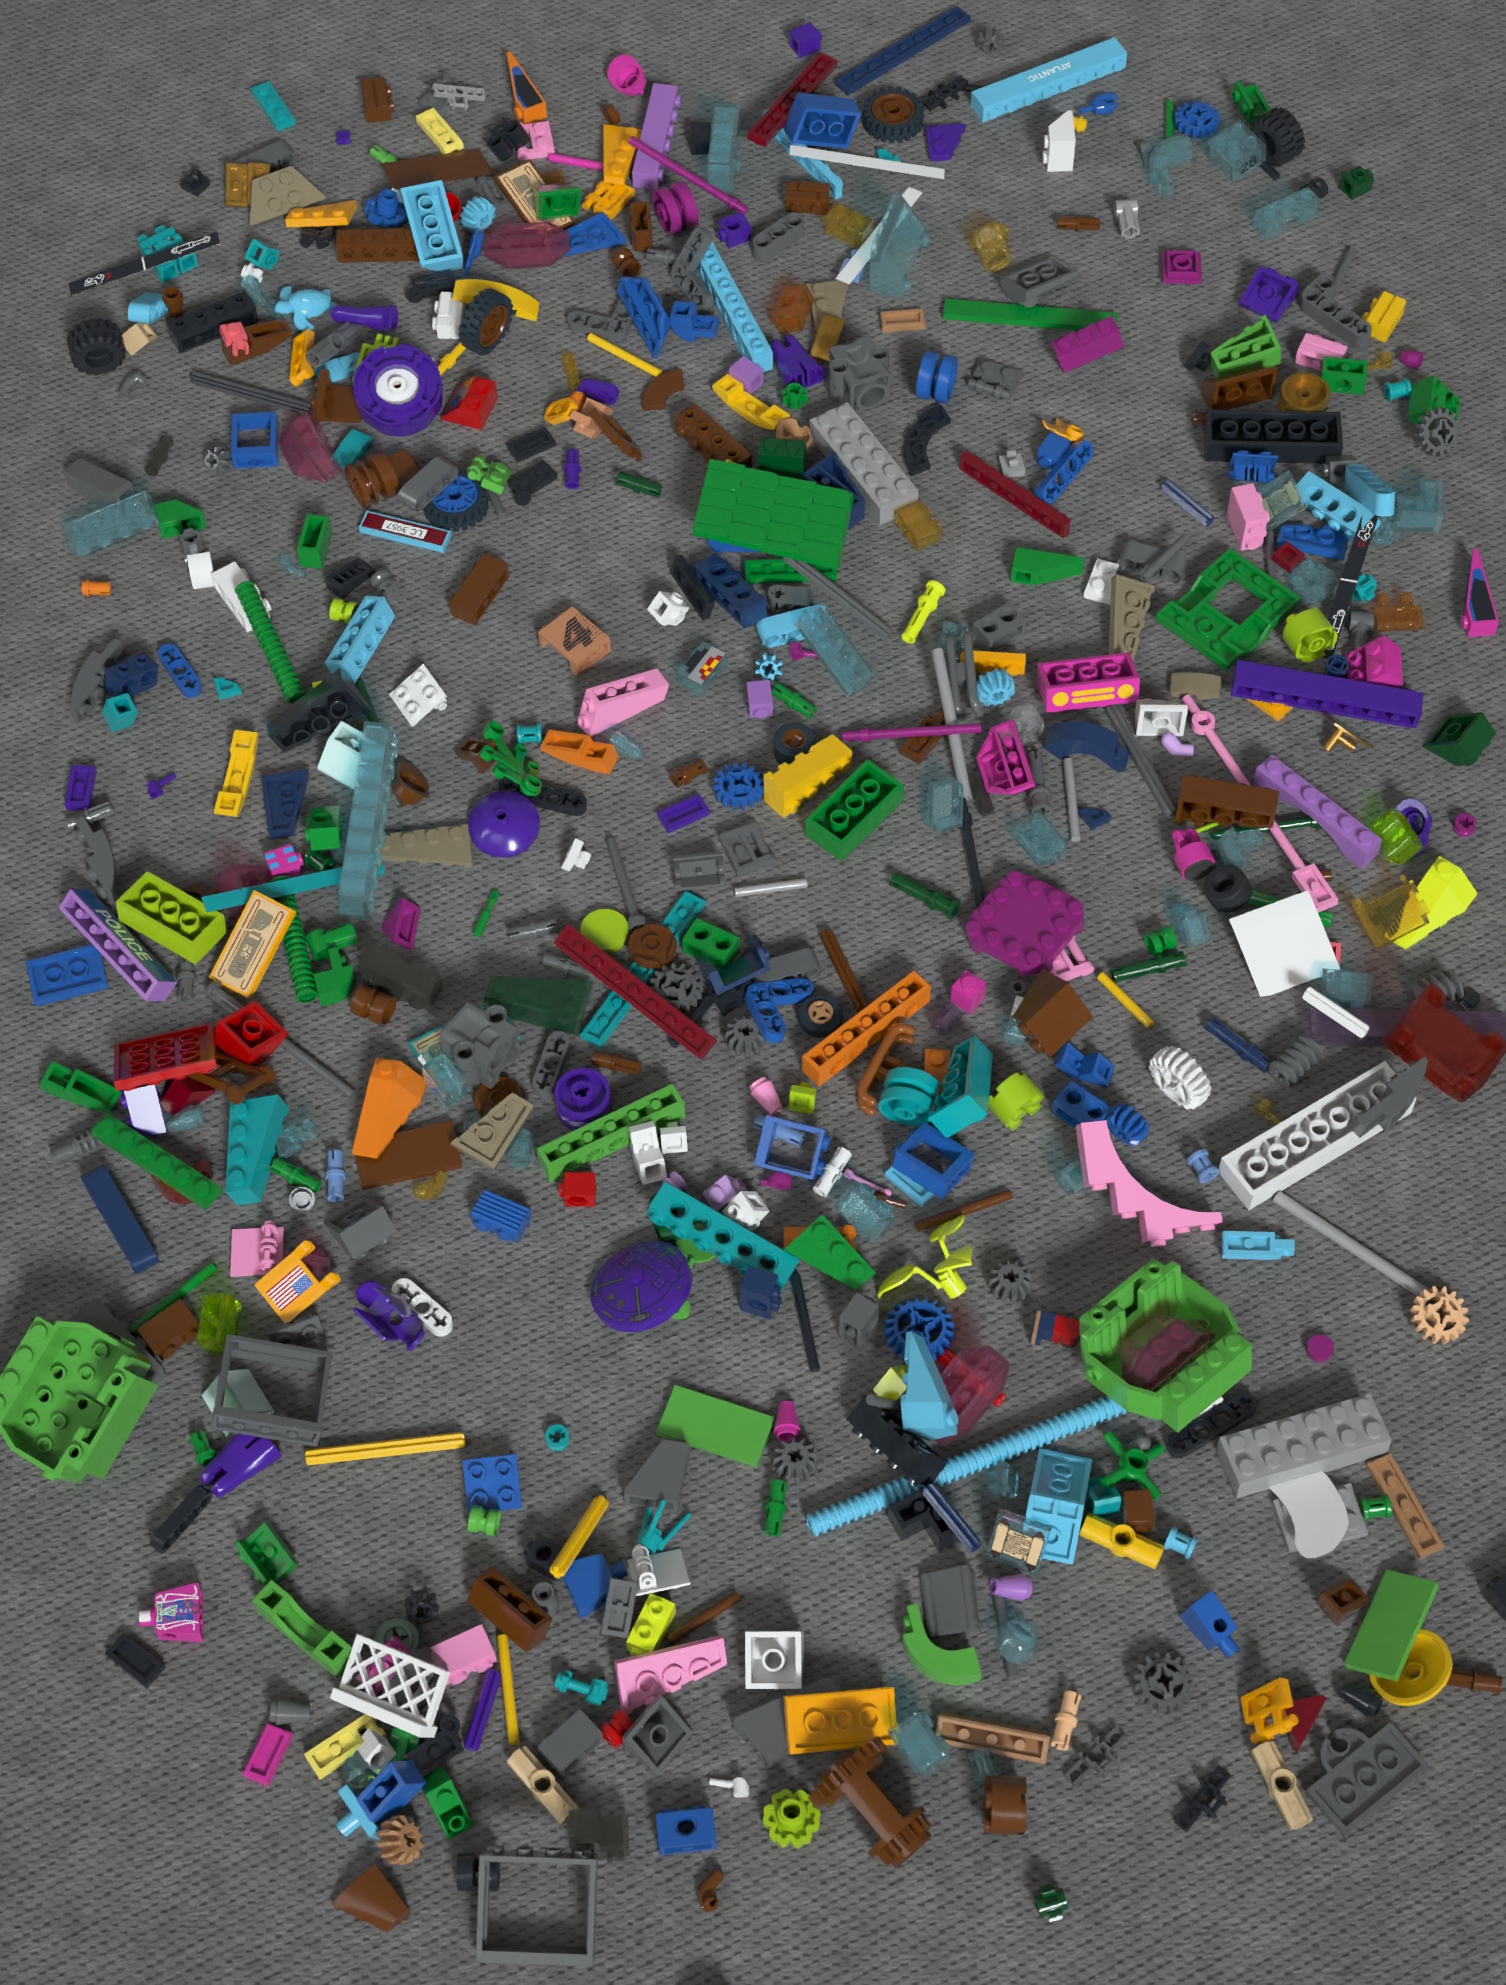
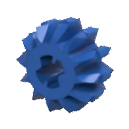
M1118 1104L1109 1112V1116L1106 1118L1110 1133H1113L1122 1143H1127L1129 1146L1138 1145L1149 1132L1150 1126L1145 1121L1146 1118L1127 1104Z

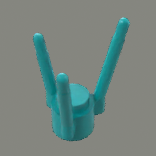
M662 1499L650 1525L648 1524L653 1509L647 1508L640 1532L636 1537V1545L646 1546L651 1554H655L657 1549L663 1551L667 1542L691 1517V1513H686L662 1539V1532L655 1528L666 1504V1500Z

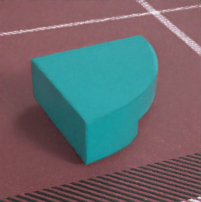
M877 149L878 159L901 162L896 154L893 155L887 152L886 149Z
M223 677L213 678L219 700L242 694L241 688L236 682L225 680Z

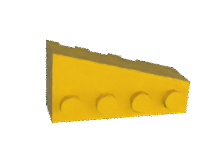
M833 734L813 745L808 754L805 755L801 752L796 755L793 763L788 765L784 762L778 766L779 771L773 774L769 771L764 774V802L783 818L790 813L794 814L802 803L807 799H813L822 787L829 786L837 775L841 772L845 773L852 766V750Z

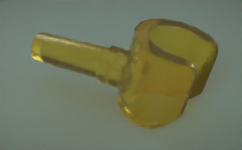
M1390 352L1381 354L1380 361L1368 365V371L1381 367L1382 369H1391L1393 365L1392 354Z
M1262 1098L1255 1108V1114L1261 1118H1267L1275 1126L1281 1123L1270 1112L1273 1106L1272 1103Z

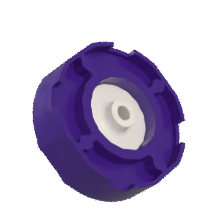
M398 344L399 347L385 349L382 346L373 350L358 366L353 378L355 403L361 418L382 434L389 436H408L424 430L440 412L443 403L442 380L436 363L417 348L405 344Z

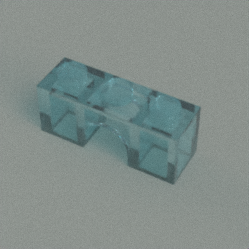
M1306 187L1255 210L1252 228L1264 241L1282 234L1284 225L1292 218L1299 226L1317 218L1320 199L1309 187Z

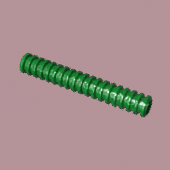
M244 581L236 586L235 593L240 600L241 606H243L244 612H246V617L249 619L258 642H260V647L269 661L268 664L271 666L274 677L277 679L281 691H283V696L286 697V702L294 704L296 700L302 698L306 693L300 684V680L297 678V674L294 672L293 666H291V661L288 660V655L285 654L286 651L283 648V644L280 642L279 636H277V631L274 629V625L269 618L268 612H266L265 606H263L252 581Z
M278 876L272 879L271 882L289 879L290 877ZM295 894L273 898L282 905L296 911L283 937L284 948L297 1001L300 1003L312 1002L318 997L315 979L313 978L314 975L310 965L311 961L297 909Z

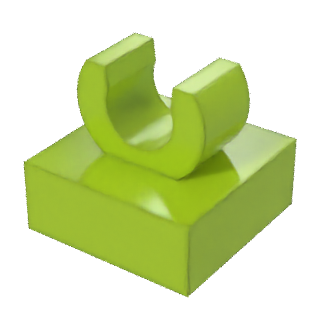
M802 1081L800 1086L792 1085L788 1110L813 1114L817 1089L811 1088V1083Z

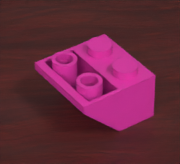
M1383 635L1346 654V659L1349 662L1347 679L1365 681L1377 685H1388L1394 688L1403 686L1401 648Z

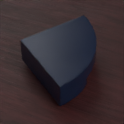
M1090 807L1078 810V815L1091 831L1107 823L1112 817L1105 810L1100 811L1090 809Z

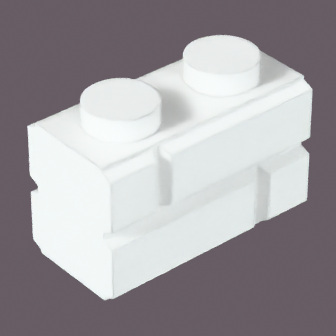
M441 292L439 301H435V314H437V317H433V330H437V337L439 339H460L459 332L461 331L459 326L463 324L461 319L466 315L464 312L467 309V303L452 300L453 294L451 292Z

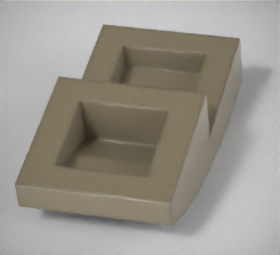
M1172 673L1170 693L1172 697H1182L1188 694L1195 695L1197 700L1220 698L1222 678L1221 676L1206 673Z

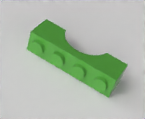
M271 1580L252 1600L257 1612L333 1677L338 1679L345 1671L352 1647L332 1630L328 1631L317 1624L298 1606L286 1591Z

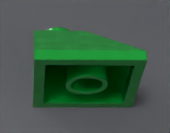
M542 184L533 187V204L537 220L579 216L580 187L556 184Z

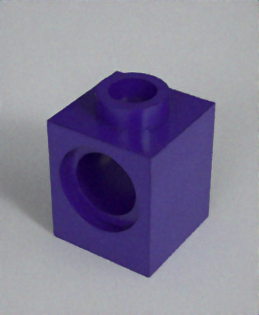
M742 212L719 220L718 238L720 242L726 244L728 249L751 240V225Z

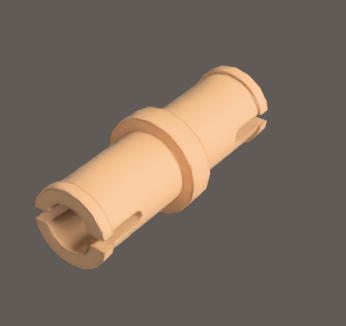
M1074 1691L1064 1692L1060 1713H1057L1055 1717L1057 1724L1051 1746L1059 1750H1068L1072 1729L1077 1725L1076 1714L1079 1702L1081 1701V1695Z

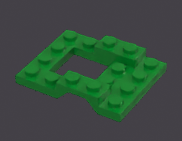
M1229 548L1199 575L1188 593L1179 601L1171 600L1156 614L1155 620L1227 671L1237 660L1243 661L1270 636L1271 630L1300 604L1301 597ZM1230 580H1234L1264 601L1240 625L1210 605L1216 599L1217 592Z

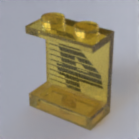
M1404 874L1399 876L1403 885L1364 905L1360 897L1351 902L1376 950L1430 923L1426 915L1430 911L1425 901H1418L1416 894L1419 891L1413 880L1408 882Z

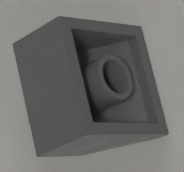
M368 1196L325 1223L326 1228L346 1255L352 1259L366 1256L372 1247L388 1242L392 1238L391 1235L397 1232L384 1207Z

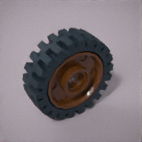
M888 87V91L884 88H881L880 92L874 91L873 95H869L864 102L862 115L864 129L868 131L870 136L874 135V139L878 140L881 138V142L884 143L887 140L891 144H894V140H897L898 143H903V139L909 141L911 137L917 136V133L923 127V103L919 96L916 97L914 92L909 94L908 89L901 91V87H896V90H893V87Z
M492 288L480 291L479 296L476 295L474 297V302L471 301L468 304L469 309L465 310L464 313L466 315L461 319L463 323L459 326L461 331L459 332V341L462 343L461 345L482 356L490 354L491 350L496 348V344L499 345L501 343L500 339H504L506 336L505 331L509 330L510 326H508V323H511L512 318L510 316L513 315L511 299Z

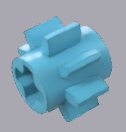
M764 652L763 660L756 659L755 663L760 667L755 670V674L761 673L763 676L762 681L766 678H771L774 682L776 674L782 675L783 671L778 667L783 665V660L778 661L776 653L768 656ZM769 663L773 664L769 671L766 670V666Z

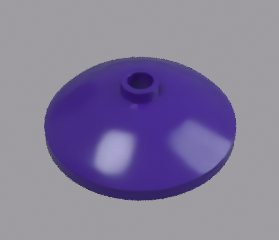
M508 790L497 791L486 795L474 806L469 816L468 829L473 843L482 852L494 857H512L524 852L534 843L540 829V818L533 802L523 794ZM500 815H505V816H506V817H505L504 819H502V820L498 819V817H499Z

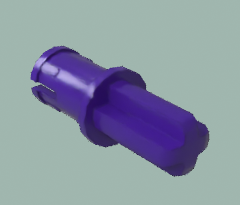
M570 448L566 452L564 472L566 473L565 486L567 489L579 488L581 466L579 465V451L574 448Z

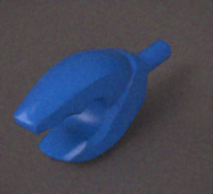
M1101 94L1093 99L1088 107L1079 109V113L1083 114L1092 111L1096 115L1109 114L1118 106V102H1111L1117 99V94Z

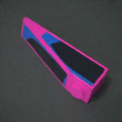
M1473 549L1470 559L1463 615L1460 618L1461 628L1466 630L1467 637L1495 635L1499 623L1478 549Z

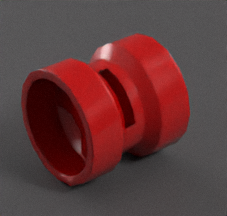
M618 1709L612 1714V1720L602 1723L598 1728L602 1731L603 1738L614 1749H617L623 1744L622 1737L634 1723L625 1712Z

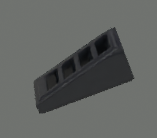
M357 558L329 574L325 578L326 586L341 599H344L373 575L375 570L360 558ZM360 566L364 569V571L361 572L357 569V567Z

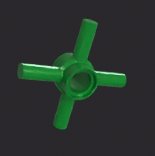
M1112 1431L1106 1433L1103 1439L1119 1457L1116 1470L1100 1479L1102 1487L1108 1488L1119 1480L1127 1483H1133L1138 1480L1145 1490H1151L1152 1499L1154 1501L1157 1500L1162 1493L1147 1476L1146 1470L1149 1461L1164 1453L1163 1445L1157 1443L1145 1452L1137 1448L1127 1451Z

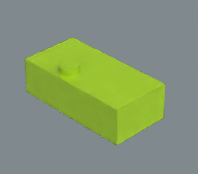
M148 871L116 901L119 921L195 965L226 934L225 917L222 913L218 911L206 912L205 906L201 901Z

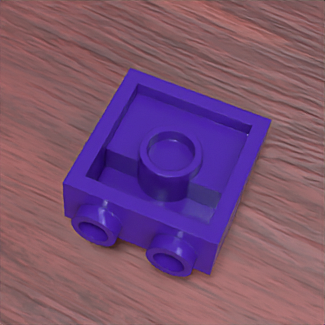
M1260 266L1239 300V306L1260 316L1266 315L1268 320L1277 323L1285 309H1289L1298 294L1299 285L1292 277L1286 276L1285 278L1272 268L1268 267L1266 269Z

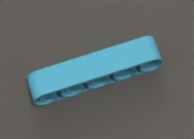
M1359 464L1347 465L1345 467V490L1374 515L1383 517L1394 515L1395 490L1366 466Z

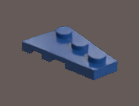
M601 212L549 238V241L560 257L626 244V237L605 213Z

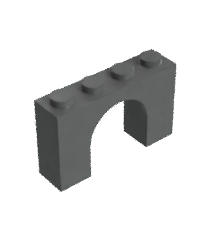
M95 1298L67 1321L88 1323L119 1340L121 1337L130 1340L136 1344L134 1349L146 1355L151 1364L145 1377L156 1384L166 1377L163 1370L165 1367L163 1361L157 1355L151 1356L147 1352L149 1349L147 1344L140 1337L135 1339L130 1334L132 1332L130 1326L123 1319L119 1322L114 1317L116 1313L107 1302L102 1304Z

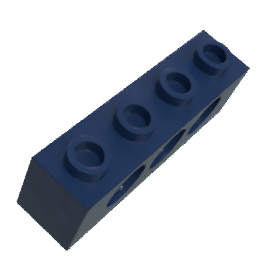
M716 553L693 565L695 574L702 581L707 592L744 629L768 617L766 598L762 594H758L750 582L747 583L738 571H734L726 559L723 560Z

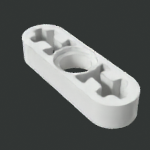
M406 1278L394 1282L392 1292L408 1303L409 1307L419 1315L417 1319L436 1336H446L452 1331L453 1321L451 1315L415 1283ZM400 1288L404 1290L408 1288L409 1294L413 1298L411 1302L406 1294L400 1295ZM421 1302H426L430 1305L428 1311L424 1313L417 1312L415 1307ZM435 1314L439 1321L445 1319L446 1326L439 1325L436 1327V1321L432 1315Z

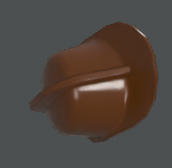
M401 762L396 767V778L392 786V792L398 798L400 807H404L407 804L414 806L422 799L429 797V784L419 769L411 764Z

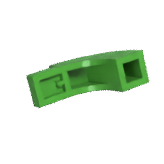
M918 1604L907 1606L906 1616L902 1617L904 1629L907 1633L903 1634L902 1645L907 1657L915 1668L928 1678L943 1684L966 1685L980 1682L981 1669L975 1647L955 1651L937 1647L928 1639L925 1633Z

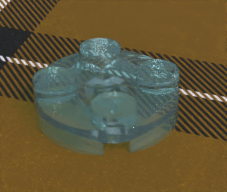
M1309 560L1303 561L1300 566H1297L1292 571L1289 579V587L1292 592L1301 597V602L1315 604L1317 601L1322 600L1323 602L1327 601L1333 595L1336 584L1334 571ZM1309 581H1315L1318 585L1313 584L1310 586L1308 583Z

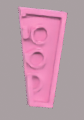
M718 1635L614 1660L621 1710L629 1715L633 1713L634 1709L644 1704L646 1706L651 1704L658 1695L662 1696L669 1691L672 1693L680 1689L681 1685L693 1679L696 1681L727 1665L724 1638Z

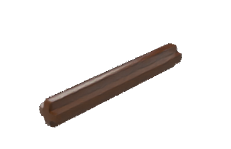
M827 929L822 931L820 938L855 1010L859 1013L868 1006V1002L833 930Z

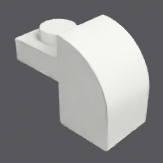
M650 1121L628 1127L631 1140L629 1142L642 1184L645 1185L666 1178L664 1157L658 1145L654 1122Z

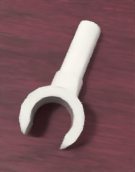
M741 1777L734 1778L733 1780L710 1778V1785L733 1788L734 1797L749 1796V1785Z

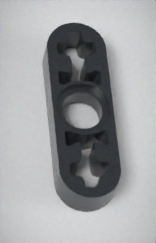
M203 1485L196 1486L150 1539V1546L161 1554L165 1553L210 1503L213 1493Z

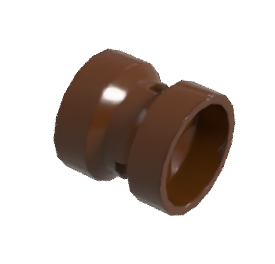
M627 248L618 250L612 258L613 264L619 269L623 277L636 276L641 269V264Z

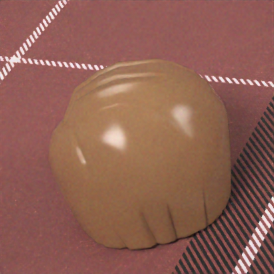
M784 418L779 421L776 438L806 440L807 448L812 444L813 437L808 426L805 425L803 428H800L797 420L794 418Z

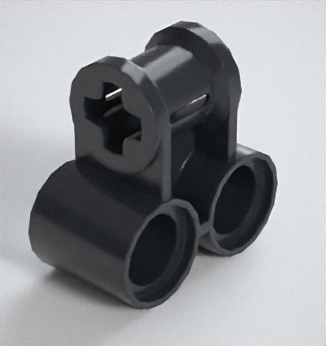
M502 117L500 123L494 128L488 129L492 136L488 139L487 146L499 161L509 159L515 147L521 148L530 140V135L517 119L507 122Z

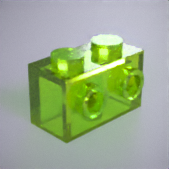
M228 1293L204 1295L196 1344L211 1355L223 1354L227 1334L238 1335L242 1304Z

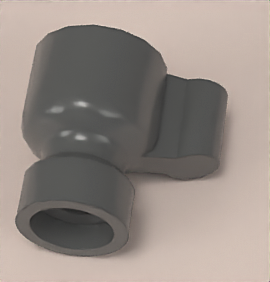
M540 1582L534 1586L532 1595L526 1594L551 1617L558 1612L559 1599L551 1584Z

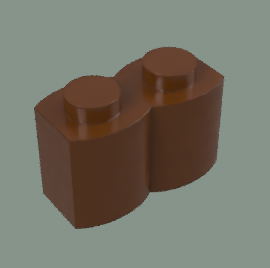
M647 201L632 202L629 208L632 246L636 252L647 251L649 247H653L650 205Z

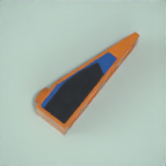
M511 51L507 52L508 70L515 105L513 110L518 120L521 119L523 124H530L547 118L546 102Z

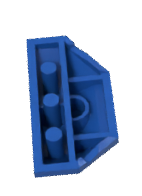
M621 277L617 292L653 359L658 358L671 327L670 315L666 313L661 298L657 296L647 278Z

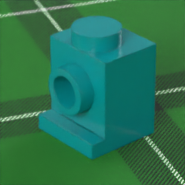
M253 238L244 258L259 268L263 267L271 270L273 265L279 261L280 250L267 242ZM260 247L262 251L258 258L255 257V254Z

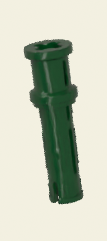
M898 872L892 875L889 886L926 903L930 910H938L946 914L950 920L958 913L961 900H953L943 895V891H933Z

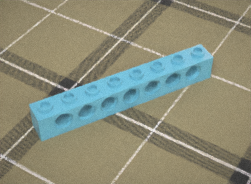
M711 242L696 271L701 281L712 293L713 303L741 355L763 368V372L773 369V351L715 245ZM693 251L690 252L691 260L693 259Z

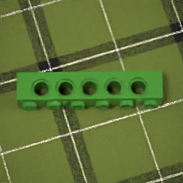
M668 1085L537 1148L539 1165L551 1183L563 1177L564 1172H574L630 1145L629 1142L631 1140L628 1127L653 1121L657 1132L660 1128L667 1127L668 1122H677L684 1119V1101L674 1085Z

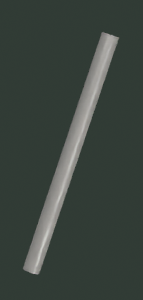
M936 648L932 650L945 723L946 725H958L944 651L942 648ZM960 734L948 735L960 798L963 797L966 800L972 799Z
M1279 1191L1275 1195L1274 1203L1414 1295L1421 1297L1420 1293L1425 1289L1429 1292L1430 1289L1283 1192Z

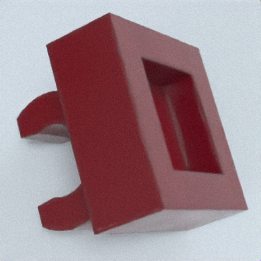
M1287 541L1272 554L1271 560L1290 573L1304 560L1305 554Z

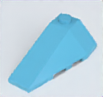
M912 1331L906 1332L904 1360L908 1366V1373L903 1374L902 1381L905 1385L907 1384L906 1394L901 1395L903 1429L928 1441L956 1435L958 1415L925 1339Z

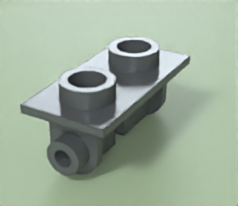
M310 1312L305 1316L294 1319V1324L289 1325L287 1322L274 1328L270 1327L271 1330L267 1331L270 1341L295 1345L324 1335L318 1315L316 1313L311 1314Z

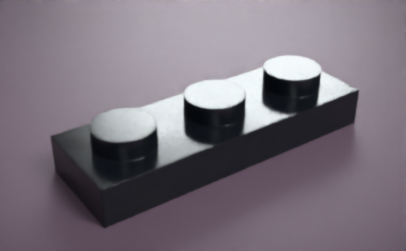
M675 556L670 574L702 620L710 618L715 603L713 597L707 592L702 581L694 573L684 556Z

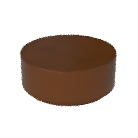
M612 104L603 107L604 117L610 125L615 126L621 122L619 113Z

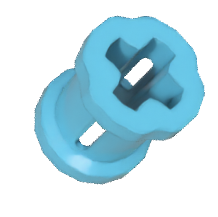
M1173 1526L1165 1542L1164 1549H1172L1189 1560L1197 1544L1198 1537L1194 1536L1191 1538L1178 1532L1177 1528Z

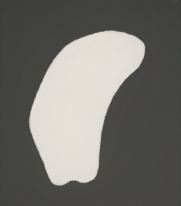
M1323 1471L1269 1487L1285 1505L1292 1518L1295 1528V1545L1302 1556L1316 1558L1336 1548L1347 1531L1349 1524L1348 1515L1338 1491Z

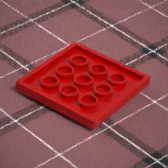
M213 1023L114 1044V1084L116 1091H130L140 1085H157L163 1080L171 1078L180 1080L189 1074H206L216 1069L217 1057Z

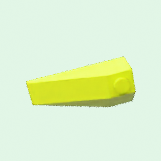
M1439 856L1406 903L1398 933L1391 938L1386 933L1385 938L1406 950L1428 936V933L1439 926L1442 927L1456 915L1459 916L1465 912L1477 896V892L1462 869Z

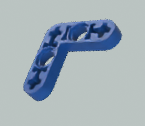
M794 978L754 983L748 986L744 999L766 1041L779 1043L783 1040L786 1025L776 1006L804 1002L812 996L814 985L811 981L805 978ZM774 991H782L785 995H778ZM759 1011H767L771 1015L766 1016L761 1014Z

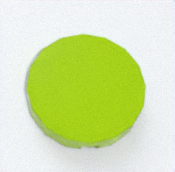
M598 909L589 913L583 919L580 927L581 934L607 954L620 950L629 937V929L625 917L611 909Z

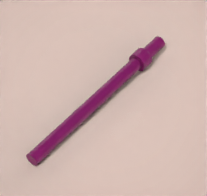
M982 723L871 730L869 727L860 728L858 731H842L841 737L842 741L860 740L861 742H871V739L982 733L983 728Z

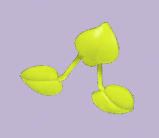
M960 1215L953 1220L943 1223L929 1236L930 1242L939 1239L946 1260L940 1262L934 1268V1272L939 1273L938 1281L919 1267L908 1264L886 1277L879 1287L878 1298L880 1299L884 1292L907 1281L914 1273L922 1275L933 1283L937 1289L943 1288L950 1299L961 1295L967 1289V1286L955 1268L972 1265L971 1254L973 1248L971 1245H967L949 1255L944 1241L947 1235L954 1233L962 1225L965 1215Z

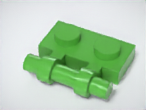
M482 454L473 458L467 470L469 479L482 482L480 486L500 495L512 472L503 463H495L493 461L491 464L486 463L485 457Z

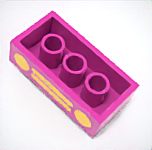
M1129 652L1037 663V688L1047 713H1057L1072 709L1081 710L1097 706L1105 707L1113 704H1129L1139 699L1140 677Z

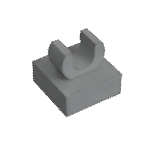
M1016 450L1007 451L1006 455L999 456L998 462L1001 473L1009 478L1025 475L1021 453L1016 454Z

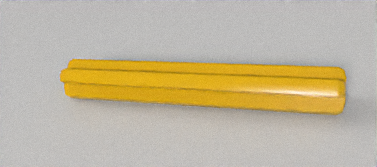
M599 1495L594 1498L551 1565L550 1573L555 1578L559 1579L566 1574L609 1506V1501L604 1496Z

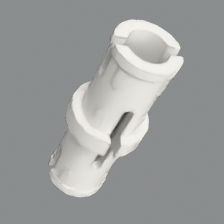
M837 1147L829 1163L824 1165L823 1173L813 1187V1191L816 1194L827 1197L836 1180L841 1178L842 1170L852 1156L847 1149Z

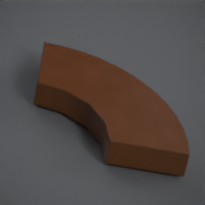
M682 368L668 371L651 382L643 397L644 411L665 409L669 397L676 392L684 390Z

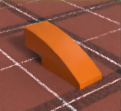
M548 730L540 746L541 751L564 762L609 775L619 757L613 744L593 742L590 735Z

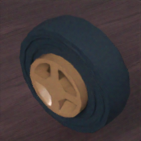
M814 995L807 998L799 1010V1024L803 1031L809 1036L816 1038L828 1037L841 1026L843 1021V1012L840 1004L834 998L827 995Z

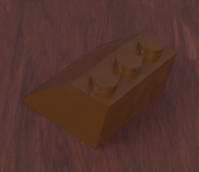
M1264 365L1204 380L1201 395L1209 410H1229L1273 399L1278 368L1277 366Z

